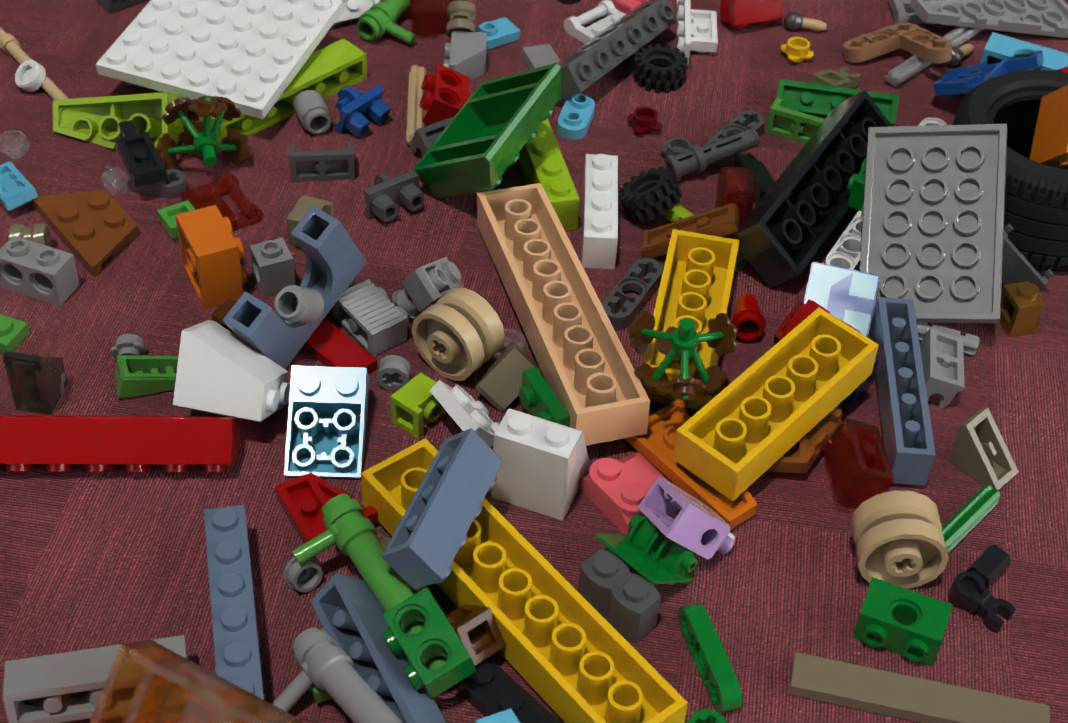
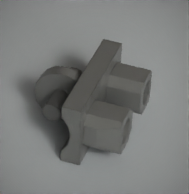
M414 170L389 179L384 173L377 174L374 177V186L363 189L366 200L364 215L369 220L379 217L384 222L395 219L399 208L406 206L409 210L415 211L424 206V193L419 188V175Z

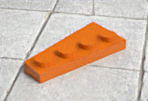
M678 399L649 416L647 434L625 438V440L677 487L710 507L731 526L730 530L755 515L758 504L747 489L732 502L673 459L676 430L691 418L686 412L687 405L683 400Z

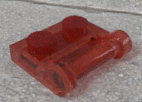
M224 173L219 177L218 181L181 192L182 202L189 200L195 210L216 205L222 217L227 216L229 218L233 232L255 225L263 217L261 209L258 205L250 202L240 189L238 179L232 173ZM229 194L241 212L234 214L222 196Z

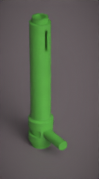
M384 0L383 2H378L359 17L356 25L357 32L363 39L369 41L377 40L387 32L412 45L416 39V34L396 25L400 17L421 0Z
M347 494L333 497L322 507L323 524L327 530L292 551L298 564L301 565L337 544L342 554L350 557L384 612L414 595L404 579L381 557L385 550L376 538V528L370 519L363 518L364 511L358 501L351 499ZM413 622L408 625L405 633L416 634L423 629L425 623ZM443 656L433 657L427 663L426 668L430 670L439 669L446 663L447 658Z

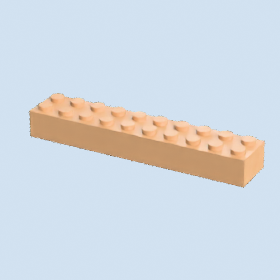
M537 183L477 193V226L542 374L570 415L569 427L583 431L586 446L647 434L650 400L640 380L634 374L635 370L542 184Z

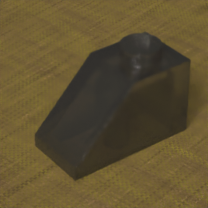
M5 351L3 360L16 409L52 415L68 384L62 357L29 352Z

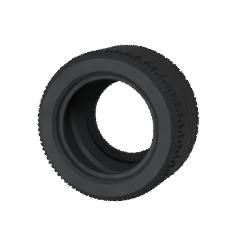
M1020 70L998 75L973 88L960 103L953 125L1007 124L1004 226L1010 224L1014 228L1007 233V238L1026 257L1035 270L1068 271V170L1044 165L1029 159L1042 97L1068 85V73L1051 70Z

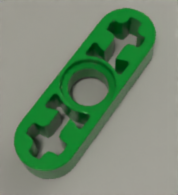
M702 603L680 607L678 610V621L682 636L715 711L721 713L740 708L742 705V694L738 679L705 606Z

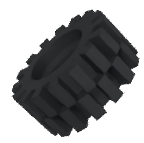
M651 44L646 45V49L641 47L639 52L635 54L634 82H638L637 85L640 88L645 86V90L649 92L651 89H655L654 93H660V90H664V93H670V89L674 92L677 91L678 87L681 88L685 83L688 61L685 53H679V49L676 47L670 49L671 45L667 44L665 47H661V44H656L655 47H652Z
M655 167L650 168L647 173L644 170L640 172L638 177L634 175L630 178L631 182L623 184V188L619 189L618 194L629 219H632L634 222L637 220L645 222L647 218L653 220L655 215L660 214L662 216L666 214L665 210H672L674 208L673 204H678L679 198L682 197L681 190L672 171L669 168L664 169V167H659L657 170Z

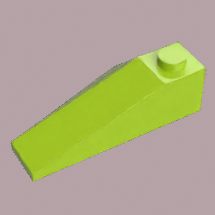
M169 92L53 100V131L117 150L116 138H120L121 135L118 123L131 120L138 134L148 132L155 148L157 147L158 139L163 137L165 133H168L177 145L179 134L184 132V124L180 119H176L171 124H166L162 116L166 113V106L173 100L181 97Z

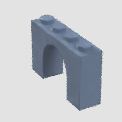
M313 205L290 234L306 256V270L300 286L314 288L323 297L324 310L320 318L313 323L285 321L271 306L245 291L222 320L237 337L284 369H286L367 263L340 220Z

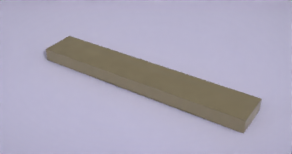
M799 652L794 654L789 695L920 723H1050V705Z

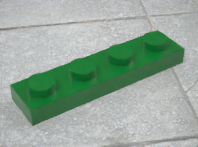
M779 79L776 98L784 99L781 107L827 118L829 112H832L838 104L863 90ZM866 91L892 127H894L899 95Z

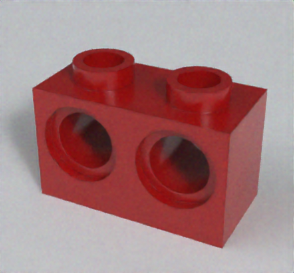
M437 63L433 72L427 73L421 84V90L424 91L419 104V108H422L421 122L431 125L454 117L469 99L470 77Z

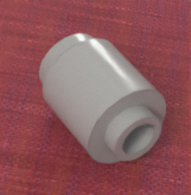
M307 90L301 92L295 98L293 108L303 128L313 134H321L327 131L331 125L332 116L320 93L314 90Z
M289 285L277 294L275 309L285 321L313 323L323 313L324 300L319 291L314 288Z

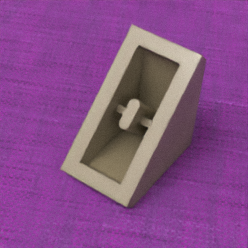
M512 341L475 388L494 407L502 412L519 396L518 391L522 387L523 371L537 367L540 372V368L525 351Z
M988 407L981 408L960 426L948 462L983 486L991 485L997 490L1019 473Z

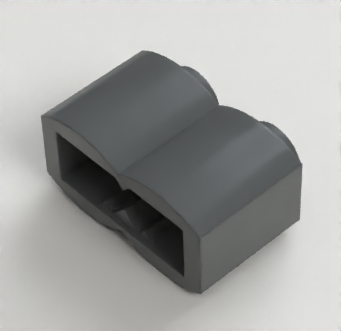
M603 549L598 550L580 564L578 592L607 619L625 640L637 644L656 628L661 596L652 583L639 575L630 573L627 565L618 556Z

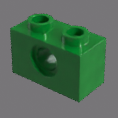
M872 577L852 638L865 642L872 647H879L902 655L911 661L921 662L933 667L953 605Z

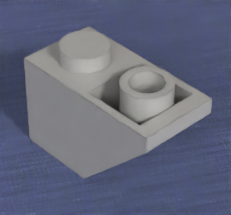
M452 31L451 43L445 42L443 66L470 77V82L484 75L486 70L487 33Z
M447 257L419 267L401 283L419 313L425 311L431 305H435L451 289L464 287L459 269Z

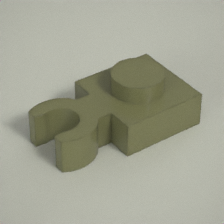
M848 67L840 68L839 72L827 69L812 74L810 83L854 88L858 86L861 74H848Z

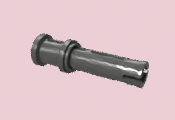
M751 127L748 130L703 147L693 145L689 147L688 151L678 155H666L665 166L672 171L676 182H678L682 176L692 172H704L709 164L731 157L736 153L759 147L760 139L757 131Z

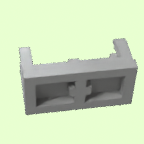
M930 328L920 343L927 398L929 401V397L932 394H941L943 397L939 400V408H944L950 404L958 391L962 392L965 388L963 338Z

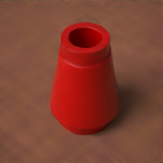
M744 294L738 298L731 324L736 326L737 337L745 341L757 339L766 327V321L757 299L751 294Z

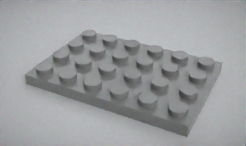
M1007 124L869 127L860 271L881 275L873 315L878 297L912 299L914 301L916 321L928 323L1000 324Z

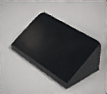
M740 153L735 154L733 171L756 206L775 181L761 161Z

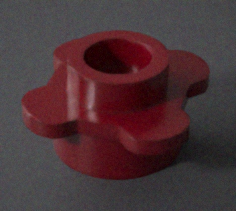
M639 107L634 110L633 114L628 116L627 121L632 123L635 133L649 134L652 131H660L662 129V124L657 121L658 113L653 108Z

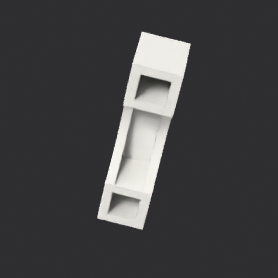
M586 154L583 181L582 266L583 268L615 269L618 243V156Z

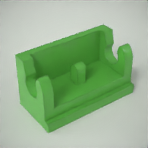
M776 98L774 104L770 107L766 133L806 144L826 119L781 107L784 99Z

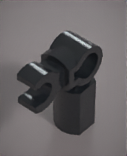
M990 545L966 572H961L956 576L948 591V599L958 609L968 610L973 615L977 613L982 617L986 628L998 633L1004 621L996 614L1009 621L1016 609L1010 602L994 598L991 595L992 592L988 590L993 582L1010 565L1011 561L1009 554L997 545Z

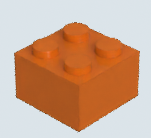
M216 205L177 214L176 223L182 266L203 309L223 305L228 298L237 301L243 294V284L247 283V277L244 267L240 263V258L244 257L243 245L239 237H233L229 218L227 216L222 217Z

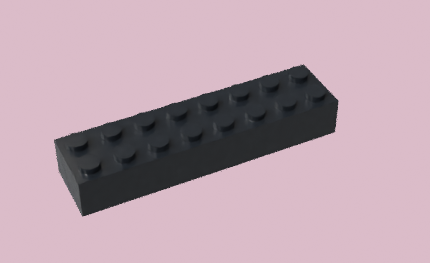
M866 90L836 106L739 225L738 232H734L730 236L731 239L740 240L738 249L770 289L800 275L850 208L848 206L850 192H847V185L851 176L854 173L858 174L860 172L861 165L867 157L869 127H892Z

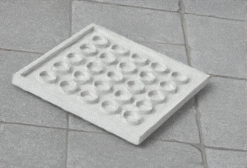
M150 0L95 64L97 74L161 92H169L179 97L189 98L190 100L198 99L202 96L226 97L235 103V107L241 111V114L264 119L343 12V0Z

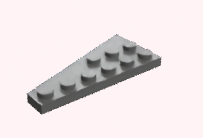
M911 0L910 6L925 23L1068 38V5L1063 0Z

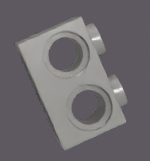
M13 235L0 249L1 288L61 307L80 286L74 254Z

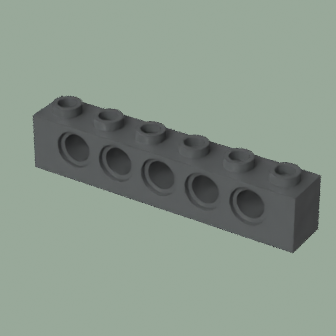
M649 0L641 3L558 63L561 67L560 99L581 93L675 23L677 18L669 1Z

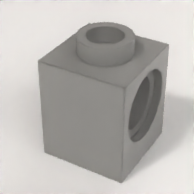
M283 237L249 246L252 277L263 298L278 294L286 286L296 285L294 258Z

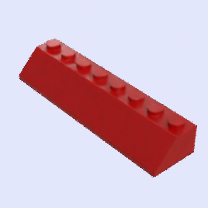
M0 415V464H6V471H31V464H46V471L59 472L70 471V464H85V471L102 472L109 471V464H125V471L144 472L148 471V464H164L165 472L187 471V465H203L204 472L226 471V465H232L237 461L241 418L207 415Z

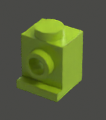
M421 372L390 396L391 422L418 440L424 436V427L428 423L436 421L443 412V406L429 391L438 381L432 380Z

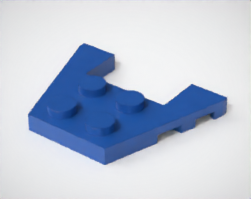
M1042 50L1031 52V57L1018 59L1016 56H1011L995 64L987 65V62L948 70L933 84L935 96L945 95L946 98L959 97L963 94H968L976 86L998 75L1039 68L1044 62Z

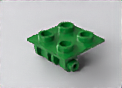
M636 514L631 518L628 524L631 528L629 534L596 533L594 536L606 546L604 550L615 554L623 562L628 563L635 569L634 574L645 578L654 586L655 584L674 585L675 583H692L694 580L686 572H692L698 564L695 553L667 538L645 515L640 516Z

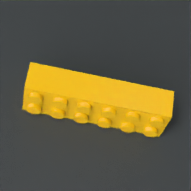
M672 229L653 313L655 318L653 330L666 332L669 327L679 328L680 321L684 318H689L695 322L694 330L698 334H704L710 331L708 328L710 319H716L719 313L727 314L740 240ZM653 338V341L648 344L642 364L647 363L652 368L659 367L664 360L665 354H662L657 349L659 339ZM707 341L699 342L700 349L698 354L705 369L717 366L719 356L715 353V348L709 347ZM678 362L669 365L665 373L668 376V380L672 382L673 379H680L681 365ZM694 362L689 366V379H693V374L697 372ZM644 389L649 400L652 402L671 404L678 400L671 394L662 396ZM712 395L683 401L687 408L698 410V405H706L711 401Z
M818 307L676 430L673 459L733 502L872 374L879 344Z

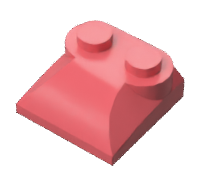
M636 452L618 460L601 458L594 461L589 468V474L580 479L579 489L623 534H629L631 528L628 526L629 521L636 514L644 516L637 507L659 475L666 480L668 479L642 454Z

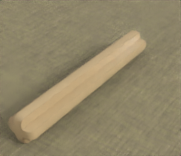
M413 65L409 73L406 141L409 145L412 143L416 129L425 127V123L421 122L422 108H419V104L424 94V91L421 90V84L426 75V69L423 66L418 67L417 65Z

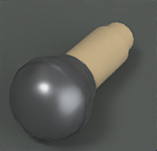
M790 11L784 17V25L791 31L803 28L820 32L826 31L827 23L805 18L797 11Z
M964 44L959 48L952 47V59L944 63L950 67L958 66L964 57L972 53L974 46L972 44Z

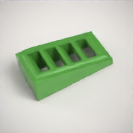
M117 356L114 380L118 399L134 398L174 390L177 374L174 373V370H177L179 356Z

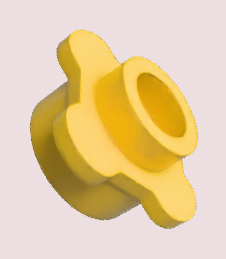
M791 37L788 39L787 44H782L780 48L788 56L787 59L792 62H802L804 59H812L814 57V52L809 50L810 42L803 37Z

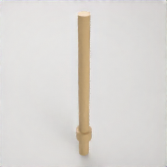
M0 27V48L7 55H11L20 65L27 60H32L20 48L19 41ZM46 75L41 85L44 91L53 100L69 99Z

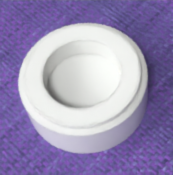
M34 60L23 62L15 74L16 85L27 92L36 91L45 80V68Z

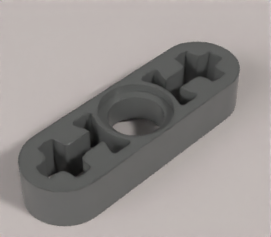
M753 110L741 112L711 137L705 146L748 130L751 127L757 131L759 137L762 136L765 124L764 115ZM735 155L709 165L725 167L735 159Z
M641 258L635 261L602 303L614 330H623L629 327L660 286L663 267L657 260ZM625 291H636V292H638L640 295H639V296H628V295L624 294V292H625Z

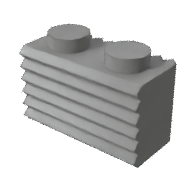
M370 279L347 288L333 306V316L373 357L378 353L382 354L383 351H388L389 348H394L395 345L399 346L401 342L405 343L407 340V326L409 325L407 313L402 307L395 306L388 298L385 290L382 287H375Z

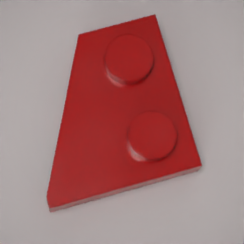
M311 472L275 486L278 501L304 543L327 530L323 524L324 516L321 513L325 503L340 494L350 496L349 493L338 487L329 486L324 479ZM369 505L366 509L362 508L364 511L363 518L370 519L372 524L378 523V512L374 507Z

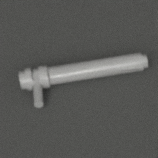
M309 628L296 637L292 650L295 662L302 671L272 703L279 713L285 716L314 683L320 690L328 692L353 723H403L353 667L352 658L343 648L338 646L336 640L328 632L318 628Z

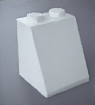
M206 320L181 332L173 405L261 422L288 403L290 394V383H287L288 371L217 322Z
M508 408L493 438V451L503 461L495 475L497 480L491 489V497L563 521L579 490L580 479L586 476L590 468L583 431Z

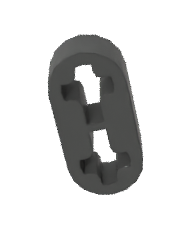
M174 168L167 170L168 180L135 187L127 169L125 171L127 186L134 192L173 199L182 196L187 189L184 173Z

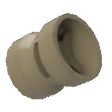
M462 0L449 3L447 16L450 21L446 25L447 36L451 38L452 31L475 32L473 20L476 17V6L471 2Z
M38 223L33 227H26L24 224L10 225L9 239L14 235L51 247V235L47 223Z

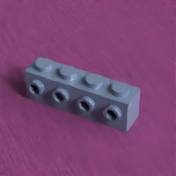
M472 428L444 440L381 556L415 590L430 584H439L449 576L452 570L451 563L457 551L465 544L467 540L466 533L472 521L480 514L482 510L481 503L487 491L493 487L497 480L495 475L503 460Z

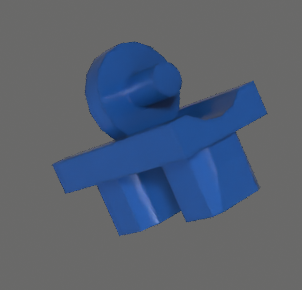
M379 84L364 94L360 89L355 91L348 86L342 88L338 92L339 102L336 103L340 114V121L334 125V129L340 134L348 129L359 138L370 128L371 122L366 118L367 116H370L377 124L384 122L391 111V108L382 100L385 90Z

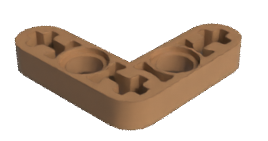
M903 22L844 42L843 54L845 61L858 63L901 48L930 63H944L952 59V42L915 24Z

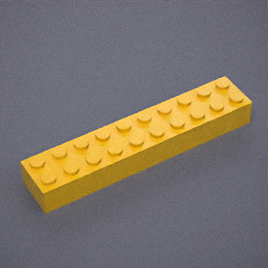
M426 438L361 473L362 504L366 508L370 505L376 509L379 523L391 536H393L438 453V450ZM484 498L481 503L482 510L480 514L472 521L466 533L467 540L465 544L457 551L451 563L452 570L449 576L437 584L458 608L468 604L491 609L506 643V646L500 649L499 652L565 723H684L688 702Z

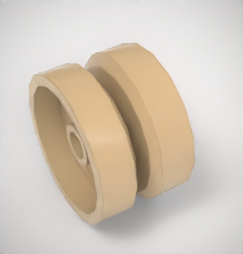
M463 287L451 289L435 305L428 307L413 320L412 334L419 353L432 369L441 376L453 381H464L481 367L483 363L499 352L504 345V328L497 312L487 300L475 291Z
M894 490L877 494L867 499L854 511L851 527L856 544L855 551L861 576L869 583L872 577L909 589L922 586L934 580L945 570L949 557L942 533L940 516L936 504L926 495L914 491Z

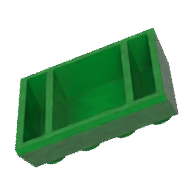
M558 63L481 82L413 169L419 175V180L436 198L454 197L460 194H472L484 190L491 191L501 183L503 179L502 174L519 159V152L523 146L537 135L536 129L541 122L549 118L554 112L553 106L561 97V67Z

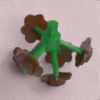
M202 96L194 100L189 98L181 100V98H178L166 106V113L162 116L164 122L171 124L176 119H180L184 124V132H181L178 136L179 141L184 144L183 146L177 147L174 139H171L168 133L163 134V137L158 139L156 150L167 170H171V168H174V164H177L176 154L179 153L190 155L197 153L200 157H203L204 163L207 166H213L217 163L216 153L218 150H222V158L225 162H232L235 166L241 165L242 160L249 157L248 137L245 134H240L237 129L229 130L227 138H223L221 144L217 143L216 137L222 119L232 121L233 118H240L241 111L235 107V103L230 99L218 96ZM187 111L196 112V115L204 117V121L196 123L193 120H189L186 117ZM211 116L215 117V121H214L212 130H211Z
M641 311L638 318L632 321L629 327L630 346L635 348L638 354H644L648 344L655 338L659 339L657 349L662 354H665V358L659 367L652 368L649 364L643 363L641 367H637L634 371L636 377L640 379L643 388L648 392L658 393L662 396L671 394L675 399L690 400L695 397L712 395L722 388V382L727 379L726 372H722L721 368L716 365L705 369L698 351L700 349L699 342L707 341L709 347L715 348V353L718 356H724L726 353H733L736 350L737 329L734 324H730V318L726 313H719L716 319H710L708 322L710 331L704 334H698L694 330L695 322L689 318L682 319L679 328L669 327L666 332L653 330L655 318L646 311ZM678 362L681 365L680 379H673L671 382L667 379L668 376L665 371L669 365ZM694 362L697 372L693 374V379H689V366Z

